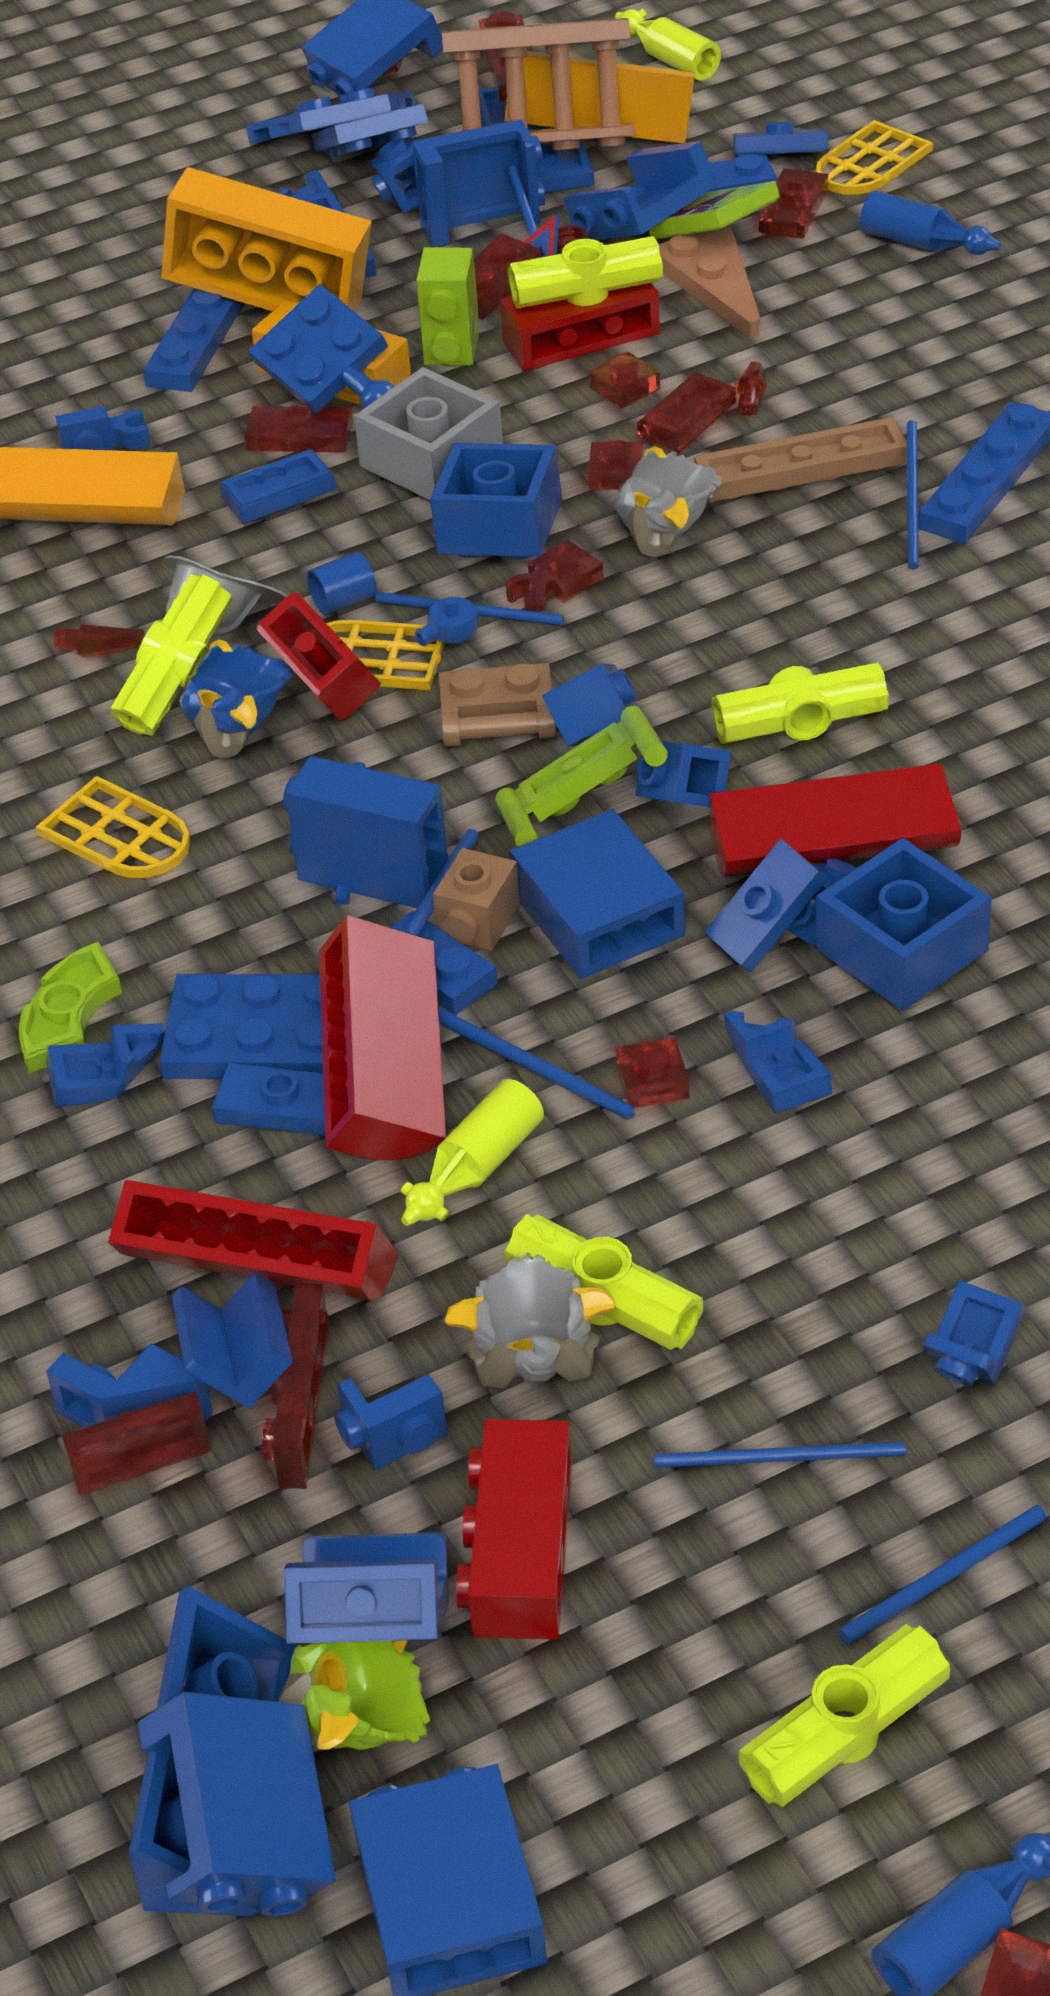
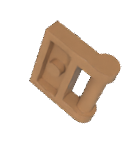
M549 663L517 664L514 666L482 669L465 668L458 671L439 672L444 747L461 746V740L539 734V739L556 738L555 721L542 697L543 694L552 690Z

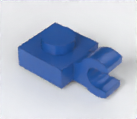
M104 405L55 416L62 449L115 451L114 446L116 445L127 449H141L151 445L148 426L144 423L142 410H131L118 416L109 417Z

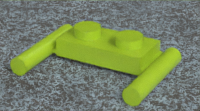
M626 707L621 714L620 722L617 724L613 722L518 784L519 787L517 789L503 788L498 791L495 798L497 806L517 847L538 839V835L528 817L529 813L533 811L540 822L549 816H560L567 813L576 806L580 796L599 784H610L625 774L629 764L638 759L631 748L635 744L650 766L657 767L665 763L668 752L639 707Z

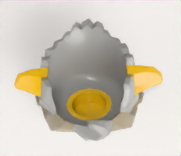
M654 446L645 451L644 458L638 462L632 476L620 485L619 492L615 497L614 506L625 526L629 528L640 552L646 556L657 557L666 554L673 546L676 538L688 531L692 524L699 519L704 511L707 500L713 498V492L721 486L723 478L717 475L716 470L711 467L698 465L693 461H689L684 455L676 456L675 452L666 455L663 449Z
M528 1252L519 1259L513 1256L507 1263V1266H502L498 1273L488 1276L486 1280L479 1281V1287H476L475 1298L463 1299L450 1306L444 1322L447 1326L460 1327L472 1332L474 1343L467 1348V1354L469 1358L474 1360L478 1379L484 1388H505L516 1376H519L525 1382L547 1381L556 1373L566 1380L573 1382L590 1378L592 1373L595 1347L598 1346L600 1339L598 1335L590 1332V1321L601 1314L613 1311L616 1304L613 1296L605 1289L581 1287L579 1278H575L571 1270L565 1271L562 1267H554L550 1262H545L543 1256L537 1254L533 1258Z

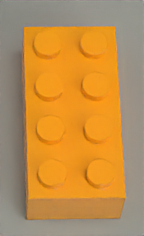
M187 167L167 198L161 278L209 293L221 294L223 297L274 311L285 300L299 304L314 288L321 284L355 312L362 300L372 221Z

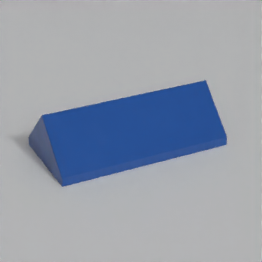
M186 1586L179 1591L157 1709L182 1692L277 1702L289 1677L291 1657L297 1645L287 1644V1640L194 1588ZM148 1752L129 1850V1858L144 1911L253 1916L261 1912V1907L240 1906L226 1912L204 1913L199 1910L198 1903L169 1902L166 1884L189 1870L190 1858L174 1756L168 1753Z

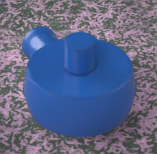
M447 597L435 602L428 612V625L415 631L417 642L421 646H426L435 639L444 643H460L470 639L476 633L479 621L475 606L469 600L460 597Z

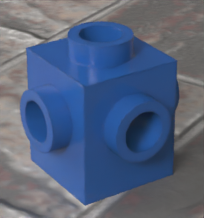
M411 137L406 140L397 138L386 143L379 149V156L371 160L378 173L371 180L385 203L392 199L403 213L419 208L412 142L414 140ZM408 168V171L404 175L396 176L397 174L401 173L402 171Z

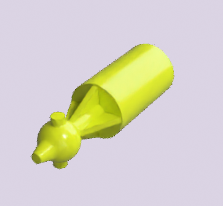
M629 9L615 14L616 19H629L630 36L638 35L645 51L649 55L678 70L695 72V79L699 81L710 78L716 72L721 60V49L716 42L666 17L645 21L644 18L647 16V12L644 9L640 11Z
M502 1080L439 1144L430 1181L415 1185L407 1181L403 1185L400 1192L406 1196V1209L401 1222L406 1226L417 1221H429L434 1218L443 1222L449 1214V1211L444 1208V1196L469 1187H479L543 1120L544 1110L537 1096L528 1087L516 1080Z

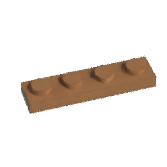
M890 417L694 456V462L698 465L715 469L716 474L723 478L721 486L714 490L713 498L708 499L710 503L720 500H734L740 496L770 490H784L791 486L821 480L830 481L841 476L866 471H880L891 466L906 464L907 441L894 418Z

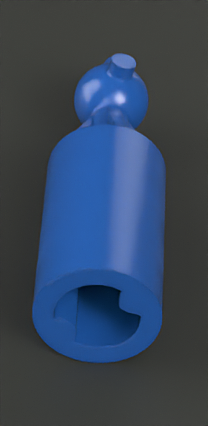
M876 190L867 196L862 207L860 229L863 233L929 251L964 244L965 249L970 254L982 255L987 251L999 250L1001 248V243L992 237L988 229L983 226H973L967 230L951 217L944 208Z
M1050 1832L1045 1834L1029 1833L1022 1836L1011 1849L1012 1861L973 1870H964L872 1949V1959L878 1973L897 1996L935 1995L1012 1927L1011 1913L1028 1879L1041 1881L1050 1877Z

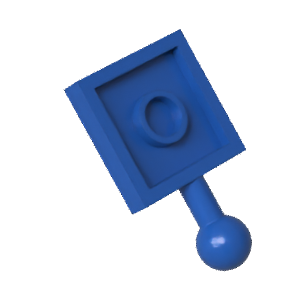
M321 284L314 288L248 350L253 361L315 414L346 385L361 397L362 410L395 387L392 383L385 380L372 381L362 372L388 347L383 335Z

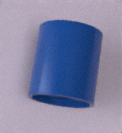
M358 551L307 571V584L310 594L319 611L325 616L376 596L377 588L374 574L366 558Z

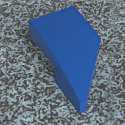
M730 1011L724 1013L727 1033L746 1070L774 1113L833 1094L830 1072L804 1041L796 1040L794 1020L778 1018L776 1022L764 1026L745 1023L744 1012Z
M164 1023L112 1025L109 1043L48 1046L46 1065L55 1107L80 1105L118 1098L163 1044Z

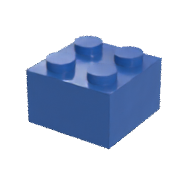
M454 443L430 498L438 554H457L465 558L479 555L509 556L514 559L541 557L562 501L556 445Z
M901 838L816 896V949L903 1011L989 950L992 897L905 838Z

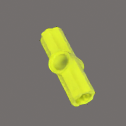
M654 236L604 245L602 242L593 239H578L565 245L562 254L510 263L508 268L512 300L517 309L565 299L575 305L591 306L605 300L608 296V291L658 282L660 277H663V263L659 245Z
M190 574L163 621H155L146 633L136 656V666L110 708L111 716L116 718L126 729L138 735L146 734L153 736L157 728H159L161 721L170 710L180 689H185V684L196 675L202 658L207 654V644L232 603V594L227 592L218 581L204 574L201 576Z
M878 662L814 675L810 669L803 666H791L777 673L769 682V685L712 697V714L716 733L721 744L784 731L792 739L803 741L816 738L824 733L832 721L888 709L889 693L886 687L885 674Z
M526 1214L513 1228L510 1242L504 1250L506 1265L513 1256L519 1259L522 1255L529 1252L534 1258L539 1254L545 1258V1262H550L552 1266L562 1267L565 1271L571 1270L575 1278H579L581 1287L603 1288L613 1296L616 1304L614 1310L597 1316L590 1323L595 1325L619 1323L670 1350L675 1347L682 1349L694 1335L698 1320L703 1313V1298L633 1263L632 1254L621 1241L611 1237H595L587 1240L538 1214L533 1217Z
M905 1624L854 1664L836 1665L824 1670L815 1679L812 1695L739 1750V1765L747 1774L752 1788L769 1805L776 1803L784 1807L839 1763H856L868 1757L876 1748L879 1733L950 1678V1664L943 1656L938 1642L920 1625L914 1628ZM848 1711L855 1713L857 1715L852 1717L837 1716L834 1713Z

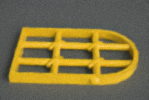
M873 120L823 155L817 162L816 179L822 187L831 192L843 195L870 193L885 186L932 152L933 142ZM874 131L882 134L872 142L866 143L862 141ZM889 138L902 142L894 149H889L888 151L878 147ZM911 145L919 148L907 158L898 155ZM853 146L861 149L848 159L842 160L838 158ZM873 153L881 156L880 159L869 167L865 166L862 168L854 164L867 154ZM894 161L898 163L883 175L875 173L877 169L887 162L891 163ZM829 163L837 165L836 168L826 175L823 174L822 170ZM849 170L858 174L845 184L832 181L833 178L843 171L847 172ZM868 178L872 179V181H870V182L858 184V183L861 182L863 179H865V180H867Z
M337 620L327 623L335 633L350 632L348 638H339L352 652L354 647L379 648L389 651L387 660L359 658L366 667L379 668L383 671L382 675L373 674L381 683L379 687L417 690L431 689L445 643L437 640L436 644L428 643L426 646H421L419 643L407 642L403 639L404 635L415 636V631L426 625L363 620ZM359 632L393 634L395 637L393 641L362 639L358 634ZM399 650L433 652L430 663L401 661L397 658ZM393 669L427 672L425 678L391 676Z
M98 776L94 777L36 826L38 836L98 865L106 871L126 878H151L165 874L182 862L188 854L190 845L189 832L182 819L169 810ZM99 789L122 801L112 809L90 798V796ZM84 804L100 812L102 818L93 826H90L69 814L79 805ZM132 805L158 819L150 826H147L126 816L125 810ZM113 820H116L138 831L139 836L130 844H126L106 834L104 828ZM59 822H63L80 830L81 836L73 841L51 829ZM167 823L171 824L181 832L182 842L163 834L161 828ZM94 837L116 848L118 854L109 859L84 845ZM149 838H153L176 851L168 858L160 861L142 852L140 846ZM132 856L148 865L128 866L121 863L127 857Z

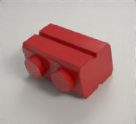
M297 591L292 594L290 593L258 623L259 625L256 630L340 721L347 719L381 685L379 680Z

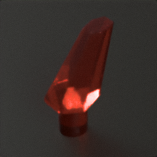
M751 361L734 383V388L739 394L738 411L746 416L757 413L759 401L767 389L764 367L761 362Z
M81 624L80 629L58 627L54 634V645L56 649L77 650V654L82 658H90L140 646L144 639V630Z

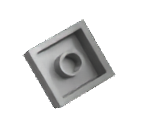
M424 367L354 415L360 467L429 500L454 443L503 444L499 401Z

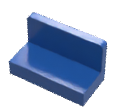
M254 1272L222 1309L182 1286L172 1295L186 1371L250 1409L292 1364V1354L276 1286Z

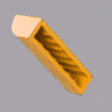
M527 51V55L523 56L527 124L555 128L551 54ZM569 56L574 127L601 125L598 60ZM616 62L620 124L633 123L635 125V135L626 137L685 143L695 72ZM506 100V110H505V120H504V121L509 122V118H508V104H507V100Z
M0 447V520L173 525L178 518L185 495L178 453Z

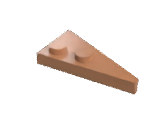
M731 224L719 230L676 235L669 241L659 244L664 275L749 339L759 336L758 325H760V316Z

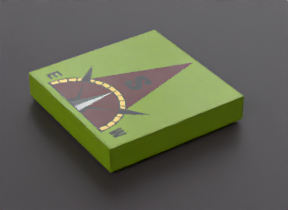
M776 181L706 192L649 229L650 237L654 236L655 239L722 229L777 201L780 195Z

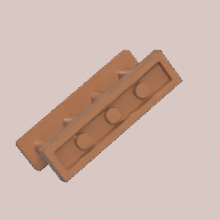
M618 18L442 31L443 53L453 52V61H458L463 131L481 128L477 59H481V50L499 49L500 57H504L509 122L522 119L528 129L523 56L527 55V46L545 45L546 54H551L555 128L528 130L530 135L537 136L540 142L552 141L553 150L579 148V139L598 138V146L626 144L625 136L635 135V125L633 123L620 124L615 49H620V40L630 39L629 19ZM592 42V50H597L601 125L574 127L569 52H574L573 43Z

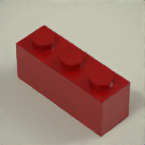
M652 283L608 291V296L605 300L591 306L575 305L565 299L517 309L512 296L499 299L502 341L523 371L660 334L659 292Z
M485 1419L483 1446L470 1448L469 1488L470 1490H478L477 1505L464 1506L463 1547L472 1548L471 1564L458 1565L456 1600L458 1608H469L472 1637L559 1640L573 1464L569 1421Z

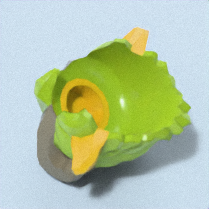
M408 1640L299 1643L291 1657L289 1677L277 1701L305 1705L312 1747L317 1746L321 1750L341 1749L344 1747L363 1750L380 1746L386 1742L400 1743L405 1740L415 1743L420 1740V1736H427L425 1724L431 1721L421 1695L420 1668L412 1663L415 1659L414 1655L404 1650Z

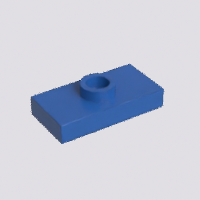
M793 122L766 123V132L733 133V150L737 156L744 154L814 152L828 149V132L825 129L794 130Z
M312 449L219 483L221 498L242 524L277 511L287 510L293 505L336 490L334 474Z
M780 839L704 933L742 967L752 972L826 882L828 877L789 844Z
M228 1063L212 1106L214 1122L325 1136L323 1073Z

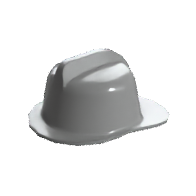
M169 555L164 559L165 564L174 571L169 599L166 605V614L190 574L196 576L204 574L218 581L227 592L232 594V603L213 635L226 634L236 629L256 602L280 604L288 596L270 586L222 574L198 562L180 556Z

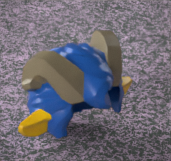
M222 639L216 640L210 644L209 652L202 658L196 675L185 684V692L179 700L180 707L184 715L188 717L192 725L197 729L204 744L213 756L219 758L232 757L240 752L248 736L257 730L266 717L270 715L275 706L278 693L284 691V683L291 679L290 673L292 669L285 666V661L265 657L261 653H256L250 647L242 649L241 645H236L231 648L226 641Z

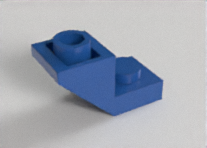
M151 1343L118 1380L104 1367L95 1363L86 1365L65 1353H62L46 1371L57 1413L109 1441L204 1423L213 1414L208 1385L186 1371L182 1354L173 1355Z

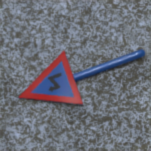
M515 165L509 166L508 173L529 237L507 256L514 262L556 255L559 214H555L537 229L517 167Z

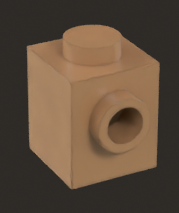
M462 848L433 893L436 926L462 944L492 951L520 906L517 861Z

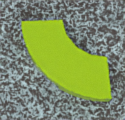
M99 942L79 949L51 968L40 979L41 987L30 1003L23 1007L19 1022V1039L29 1074L47 1067L48 1046L85 1044L83 1035L88 1019L103 1003L122 994L119 977Z

